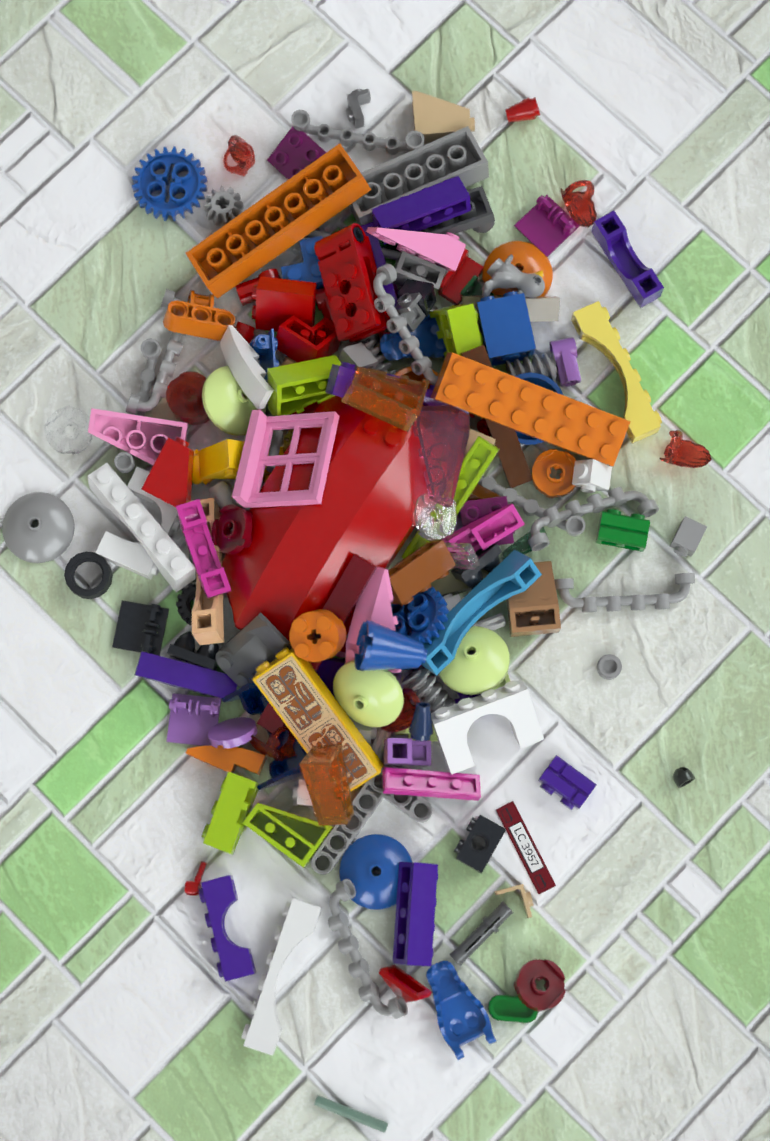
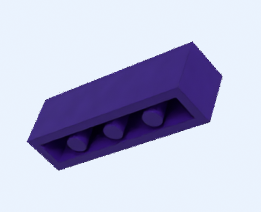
M459 176L371 209L374 227L418 232L470 212V194Z
M399 862L392 964L432 966L438 864Z

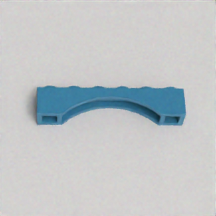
M516 550L512 551L446 614L448 621L442 623L445 629L437 631L440 637H432L433 644L431 645L427 642L424 644V649H427V658L425 663H421V665L435 675H438L455 658L462 639L479 618L500 602L526 591L542 575L532 559Z

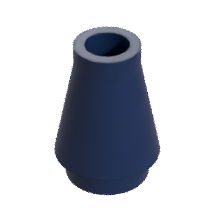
M416 703L409 727L410 737L414 740L427 741L433 734L431 705L429 703Z

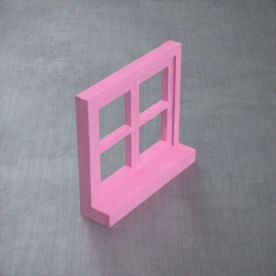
M252 410L232 498L243 508L321 504L339 415L333 411L267 417L261 410ZM322 427L317 453L296 454L301 428ZM294 429L289 454L268 456L273 431ZM314 463L309 490L288 491L293 465ZM286 465L280 492L259 493L265 466Z

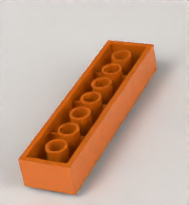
M339 143L186 252V255L206 287L218 299L372 189Z
M453 352L447 353L431 395V399L612 467L615 464L631 422Z

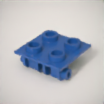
M271 329L266 335H257L249 344L259 355V365L266 372L264 379L267 383V369L279 366V361L275 357L278 341L277 337H274V329Z

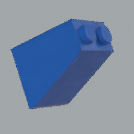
M517 291L508 292L503 295L504 297L494 299V296L481 298L480 302L476 304L479 331L483 336V345L492 367L506 364L507 360L512 363L517 358L519 361H522L524 357L532 359L535 353L536 345L524 293L518 294Z

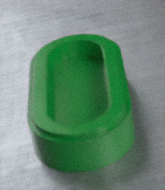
M495 995L488 1003L489 1014L498 1021L529 1023L534 1021L538 1015L537 1011L525 1006L518 996Z

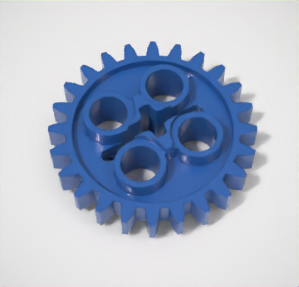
M165 146L163 153L155 149V156L152 157L147 153L148 161H139L142 168L135 167V172L138 176H132L133 182L136 183L132 185L133 192H136L134 194L135 199L140 200L138 202L140 208L146 207V214H150L153 211L155 219L162 214L164 221L167 220L168 215H171L173 221H176L178 214L183 219L185 218V211L193 214L192 206L200 208L198 199L205 200L202 192L208 190L207 185L204 184L208 180L207 176L204 175L206 173L204 167H200V160L194 161L193 153L186 157L185 149L177 153V149L174 146L172 151L168 152ZM174 165L171 175L173 182L170 183V167ZM158 169H165L164 173L155 174ZM180 172H188L185 177L178 176ZM169 184H170V187H169V188H170V190H169L170 198H169V202L166 203L165 201H166L167 195H168V189H167V186H166V185H169ZM154 191H162L160 195L152 196V193ZM178 193L185 194L181 199L174 198Z
M430 587L421 593L418 592L413 596L414 599L406 605L391 604L392 614L397 616L398 624L395 625L396 632L423 643V645L426 642L430 645L433 644L431 638H439L440 636L437 631L444 630L445 627L442 623L448 621L446 616L449 613L446 607L448 604L441 593L436 591L434 587Z

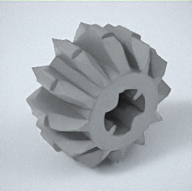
M222 186L220 187V192L212 189V196H206L205 198L207 204L204 205V211L208 212L206 215L207 219H214L213 222L216 226L220 222H223V226L226 225L228 221L242 213L241 209L244 208L243 202L240 201V194H234V190L231 187L226 192Z

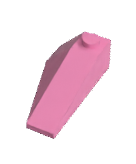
M368 227L366 231L387 244H398L396 249L400 252H407L440 266L447 271H456L466 244L459 241V236L450 232H446L445 235Z
M91 408L88 433L154 465L167 438L174 441L176 437L187 440L189 424Z
M376 568L357 601L346 640L345 664L355 660V653L359 654V646L356 645L357 637L362 623L366 622V620L396 631L395 625L398 624L397 616H393L391 609L393 594L388 569ZM391 669L389 671L399 673L402 669Z

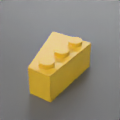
M226 439L199 450L200 478L236 479L245 441ZM280 447L279 455L285 453V447ZM265 466L264 475L262 479L264 483L267 481L268 477L271 474L267 472V466Z

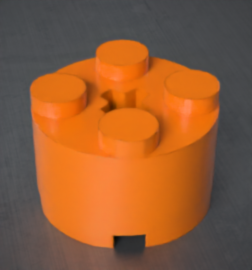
M315 610L304 613L293 621L290 629V643L295 655L309 662H320L334 657L346 641L344 623L328 610ZM315 633L321 634V638H316Z

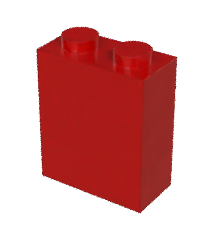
M260 276L258 285H254L252 291V299L256 300V305H253L252 319L256 320L255 329L268 331L274 329V331L278 332L279 325L291 316L297 317L311 327L314 326L316 283Z

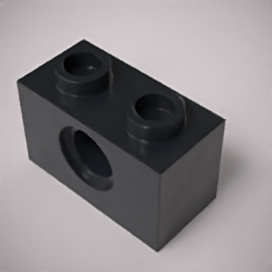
M479 815L478 819L474 817L471 819L466 828L470 832L465 841L460 839L454 852L458 854L455 858L456 860L482 874L506 829ZM481 836L484 838L485 847L482 850H476L472 847L471 841L473 837Z

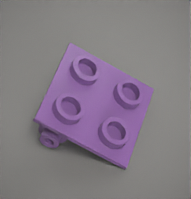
M173 693L172 699L169 702V709L171 710L166 742L211 746L208 732L218 724L221 698Z

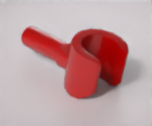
M201 861L195 880L186 881L184 891L187 895L196 896L199 894L201 878L207 863Z

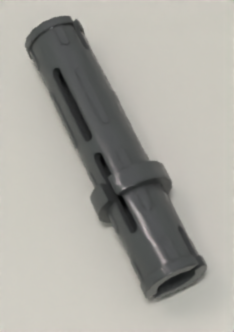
M502 901L488 917L485 916L482 919L483 922L449 955L461 966L493 932L497 933L499 931L498 927L514 912Z

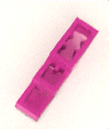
M511 503L460 528L441 540L444 541L453 560L460 559L461 561L481 548L483 550L525 524Z

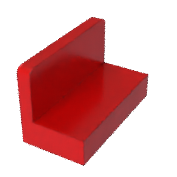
M464 249L456 271L447 272L438 290V295L454 305L461 303L460 292L474 275L479 277L484 269L482 265L468 257L469 251L467 249Z

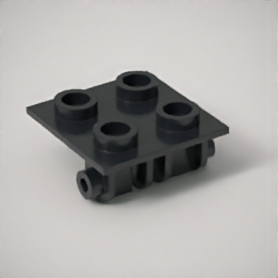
M122 600L112 648L139 653L146 652L160 656L169 609L157 604L146 605Z

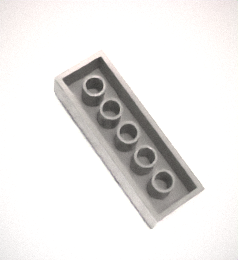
M467 126L362 172L361 174L372 190L348 207L357 224L362 226L373 222L371 209L397 200L402 196L420 191L423 188L441 183L444 180L459 176L466 188L489 178L488 161Z

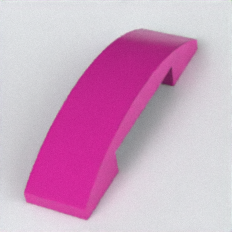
M200 499L176 506L183 535L207 599L230 592L231 588L224 568L221 567L208 530L207 519Z

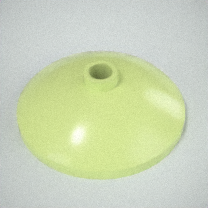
M228 366L216 369L205 380L202 389L204 409L213 424L223 432L235 436L246 435L252 410H261L266 415V406L265 408L257 409L235 380Z
M472 626L462 639L455 658L439 673V676L449 688L462 694L476 695L493 689L503 681L509 669L510 656L507 645L494 631L484 627ZM471 650L475 651V654L469 655L467 653Z
M355 660L344 664L334 677L333 692L335 699L346 714L355 722L368 727H383L391 724L401 713L404 703L403 692L399 682L389 670H356Z

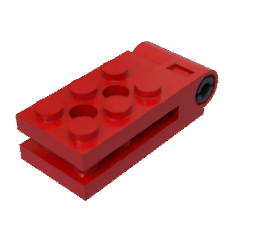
M353 223L317 241L314 249L320 260L318 265L338 341L349 339V342L356 343L387 329V321L390 317L386 311L379 312L374 305L375 299L378 298L373 288L377 267L369 236L365 235L362 227L357 223Z

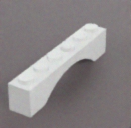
M108 463L88 475L90 490L105 507L110 509L129 528L147 551L161 575L176 593L196 579L195 566Z
M292 898L291 903L286 902L282 914L286 919L283 927L278 926L274 940L278 941L275 951L270 950L266 965L270 967L267 976L262 975L258 989L262 991L259 1000L254 999L249 1014H252L253 1018L251 1024H246L241 1037L245 1039L243 1046L272 1056L275 1053L282 1031L276 1008V987L279 974L292 950L304 938L315 931L322 910L321 907Z

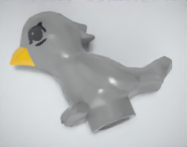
M513 255L508 256L505 262L498 258L487 270V273L492 278L485 282L481 288L483 298L488 297L492 290L497 288H517L518 294L524 293L527 298H537L545 289L543 270L533 274H526L511 264Z

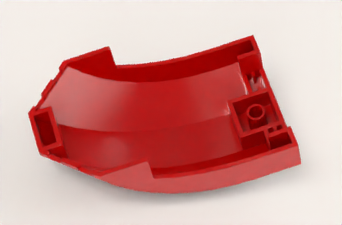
M365 395L357 400L334 396L322 401L314 413L335 411L339 415L321 504L255 507L249 509L253 515L251 545L248 548H243L237 554L226 553L222 561V567L231 591L227 592V596L232 608L235 627L242 630L257 615L262 613L290 642V629L293 621L304 613L323 609L355 554L376 567L388 569L424 513L449 479L456 463L455 457L420 422L380 398ZM322 427L301 429L296 454L317 453ZM290 445L283 455L289 454ZM314 463L293 465L288 491L309 490ZM286 465L275 466L259 493L280 492ZM356 604L353 610L351 611L350 615L348 616L346 622L344 623L346 629V638L349 633Z

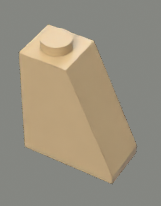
M412 91L414 131H419L423 134L424 144L431 143L467 126L471 132L475 131V119L470 117L468 108L418 91Z

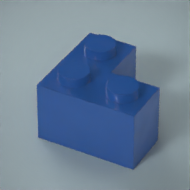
M322 236L299 241L303 262L281 267L283 279L316 283V290L324 287L318 265L320 260L314 249L315 243L323 239Z

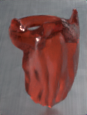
M237 135L229 138L228 149L223 158L225 169L230 173L246 176L247 171L255 164V154L252 146ZM229 154L238 165L233 167L228 165L227 158Z
M580 180L572 183L565 190L561 188L562 200L571 218L581 227L589 228L593 225L597 217L594 208L595 204L591 199L595 192L594 184L588 180ZM578 187H587L585 192H573Z
M680 430L669 432L672 437L671 442L664 451L665 458H660L661 461L668 464L687 468H700L706 466L712 460L709 451L703 445L683 440V433Z
M402 689L404 697L402 711L391 724L381 727L383 731L398 732L410 727L416 703L420 702L412 689Z
M287 726L280 727L274 731L266 744L251 735V745L267 757L280 762L285 758L295 756V751L293 750L295 737ZM288 730L289 737L287 742L276 750V747L280 745L277 737L283 731Z

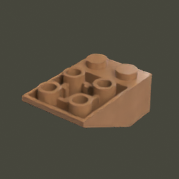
M551 561L534 562L542 575L526 591L506 599L510 637L559 633L561 630L559 604Z

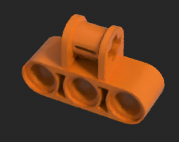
M190 290L187 302L171 301L163 319V325L169 331L221 341L228 325H234L235 317L231 312L214 308L213 294L206 296L197 294L194 290Z

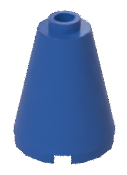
M366 620V622L362 623L356 645L359 646V654L355 653L354 658L356 670L374 671L419 668L421 663H425L427 649H424L423 643L373 621Z

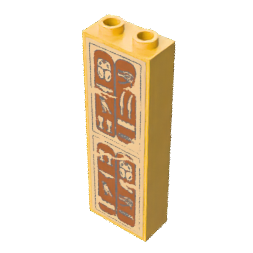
M288 647L282 649L275 655L277 659L271 663L265 661L255 669L257 672L252 680L340 799L381 773L382 761L310 663L297 657L293 648L290 650Z

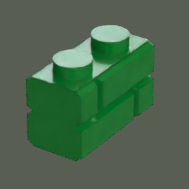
M607 509V512L602 511L596 543L643 552L647 544L650 520H646L645 516L641 514L621 515V511L615 509Z

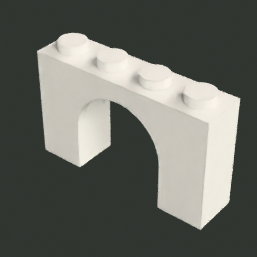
M136 467L127 487L135 496L147 500L160 508L162 513L161 527L171 538L173 533H177L181 527L176 507L141 490L150 472ZM105 531L95 552L96 554L149 580L152 579L153 575H158L159 570L140 542H130Z
M522 679L507 682L505 686L489 689L479 696L462 699L455 705L441 707L434 713H431L432 724L451 775L475 766L467 745V732L471 724L483 715L500 714L508 718L520 748L544 740L528 689Z

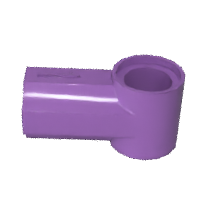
M574 338L549 342L550 353L553 351L561 386L569 387L581 383L576 359L577 347Z

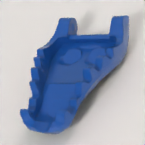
M430 315L425 317L414 332H410V334L419 340V349L423 356L428 358H445L443 353L447 352L443 338L438 339L436 332L440 330L436 318H431ZM398 332L384 334L380 340L381 351L389 361L413 358L411 353L404 354L401 352L399 343L403 339Z
M441 961L432 965L427 970L426 977L433 992L438 1026L445 1042L454 1053L456 1059L460 1060L465 1057L463 1050L460 1048L461 1046L485 1035L489 1045L497 1042L484 1006L460 979L452 963Z

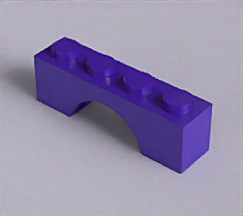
M613 210L594 221L592 234L638 306L642 308L660 298L664 286L653 269L646 267L637 257L630 244L627 229L616 212Z
M233 875L201 882L202 888L199 889V895L202 904L206 903L208 913L204 915L207 927H212L214 937L210 938L213 952H218L220 962L216 963L219 977H224L225 982L256 974L251 948L236 945L228 937L225 930L226 913L231 905L239 900Z

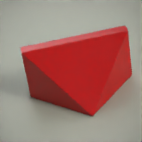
M395 964L381 968L379 971L380 976L394 994L401 996L406 1003L427 998L432 994V991Z

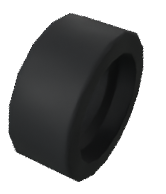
M86 551L76 554L69 560L65 567L64 577L67 586L74 594L84 599H94L107 592L111 586L113 574L110 565L102 556L95 552ZM85 562H94L102 569V580L98 586L92 589H83L75 581L76 569Z

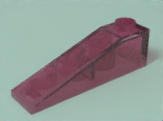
M452 405L417 406L414 408L413 431L414 435L419 437L421 448L418 449L419 456L424 457L426 470L423 473L429 498L444 507L450 508L453 504L469 438L470 415Z

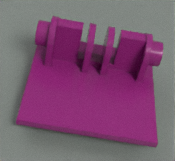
M292 126L267 161L289 180L327 152L304 131H298Z
M541 195L536 200L537 204L514 227L548 257L580 225L548 195L545 197Z
M507 496L466 501L460 511L463 527L507 506ZM515 531L497 541L496 544H513V534H515Z

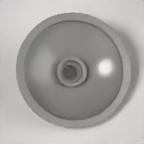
M44 492L30 493L17 499L7 510L2 525L3 538L10 551L18 558L31 563L49 562L63 554L73 539L75 529L74 518L68 506L60 498ZM33 521H39V525L36 528L31 527Z

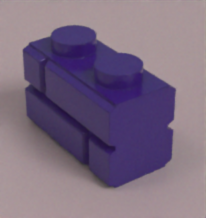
M557 755L538 779L542 783L540 785L542 790L549 795L556 793L562 798L560 803L570 810L574 807L577 810L580 809L597 785Z

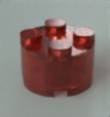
M191 371L179 374L180 376L169 383L166 390V400L172 414L178 421L188 423L189 425H199L208 422L210 418L204 409L202 401V389L206 377ZM192 396H195V397H196V399H193L192 401H188V400H190V399L192 398Z

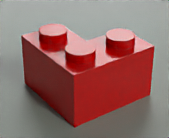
M291 316L279 325L276 336L278 341L277 350L297 363L332 356L338 351L341 342L338 341L334 322L326 317L311 327L297 317Z

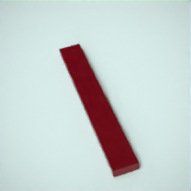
M355 554L322 610L331 611L345 623L377 567ZM315 633V637L320 639L321 634ZM322 661L309 663L317 672ZM268 702L257 724L275 736H279L285 727V723Z

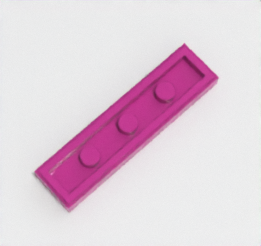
M384 767L382 770L383 793L474 801H479L481 798L480 775L455 773L451 775V772Z

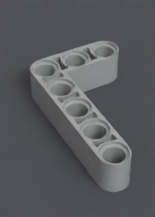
M381 770V773L365 783L311 860L313 870L321 875H326L334 869L383 799L390 802L414 821L420 823L430 819L432 815L431 804L421 796L408 795L406 802H396L394 794L383 793V788L379 789L374 785L375 778L382 775ZM365 795L371 796L374 800L373 806L369 809H364L359 804L360 799ZM419 804L426 805L428 808L427 816L423 818L417 817L414 813V808ZM356 816L359 819L358 827L348 829L345 825L346 818ZM335 836L344 838V846L339 850L331 847V840ZM321 856H326L330 861V865L326 870H319L316 866V861Z

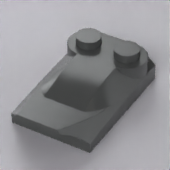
M483 186L468 190L471 203L470 212L418 232L446 235V232L456 234L469 229H473L478 233H486L491 230L495 224V218Z
M260 613L218 650L216 662L239 687L250 689L255 685L252 680L257 672L255 669L265 661L271 663L277 659L275 655L286 647L290 650L292 646L285 636Z

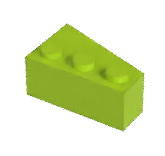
M473 303L454 305L430 311V317L436 318L440 330L436 332L438 339L443 338L447 352L443 353L444 357L449 352L461 356L460 353L483 345V336L477 324L478 313Z
M333 355L268 368V384L274 390L268 400V409L272 416L290 415L294 412L299 414L305 411L304 407L316 401L319 404L336 396L325 393L332 364L341 365L337 356Z
M228 771L227 777L224 778L220 788V797L215 801L211 810L213 815L210 824L207 823L201 836L204 838L203 844L231 855L234 854L245 826L243 822L249 815L260 788L257 782Z
M260 803L254 806L243 822L244 825L303 868L308 865L334 828L333 826Z

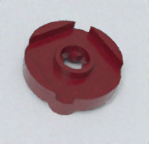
M230 504L224 506L219 511L222 513L219 520L215 519L213 522L212 541L215 546L219 547L220 552L237 554L243 548H248L252 543L253 515L250 510L238 505Z
M530 960L519 969L514 981V989L521 1002L528 1008L537 1012L549 1010L558 1005L564 998L566 991L565 976L560 967L550 960ZM536 979L538 981L543 979L546 982L544 984L545 991L542 989L538 990L535 987Z

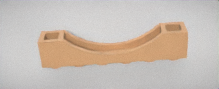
M214 498L201 499L200 502L207 519V527L212 538V525L215 519L219 520L221 515L219 511L221 509ZM214 545L222 567V552L219 551L218 546ZM196 573V595L192 609V635L199 645L223 643V594L207 599Z

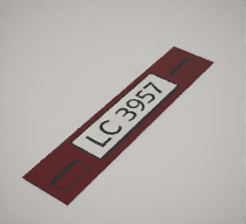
M512 801L496 809L538 895L555 887L556 884L514 802Z

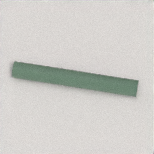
M317 1095L314 1103L318 1107L384 1133L389 1124Z

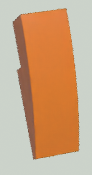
M212 745L187 748L186 754L232 773H234L236 766L260 775L267 759L265 755L239 747L226 749L222 745H218V748Z

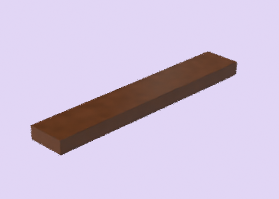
M484 345L460 353L463 357L492 368ZM485 419L490 436L496 439L495 446L500 449L497 455L509 488L532 481V475L516 431Z

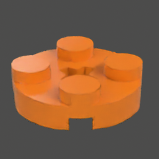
M557 449L541 453L536 458L531 472L532 482L536 489L548 498H559L571 493L575 488V485L572 484L576 459L570 453L557 451ZM552 468H554L555 470H559V469H560L561 472H562V473H560V475H559L560 478H559V479H556L555 477H554V478H551V477H550V474H551V470H550V469H552Z

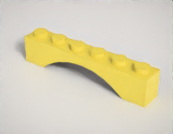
M597 301L573 312L571 321L580 339L602 352L618 372L625 395L623 419L631 421L627 434L633 444L657 433L661 427L662 420L656 410L653 411L650 405L651 397L646 389L643 390L639 383L641 378L638 371L632 369L629 363L631 358L627 349H622L620 345V335L615 327L612 328L609 322L610 315L608 310Z

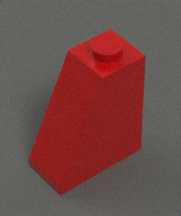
M176 437L175 441L167 438L141 490L174 507L190 502L194 451L188 448L190 443L179 437Z

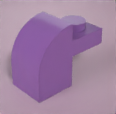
M412 738L384 739V765L400 767L431 766V741L412 740Z

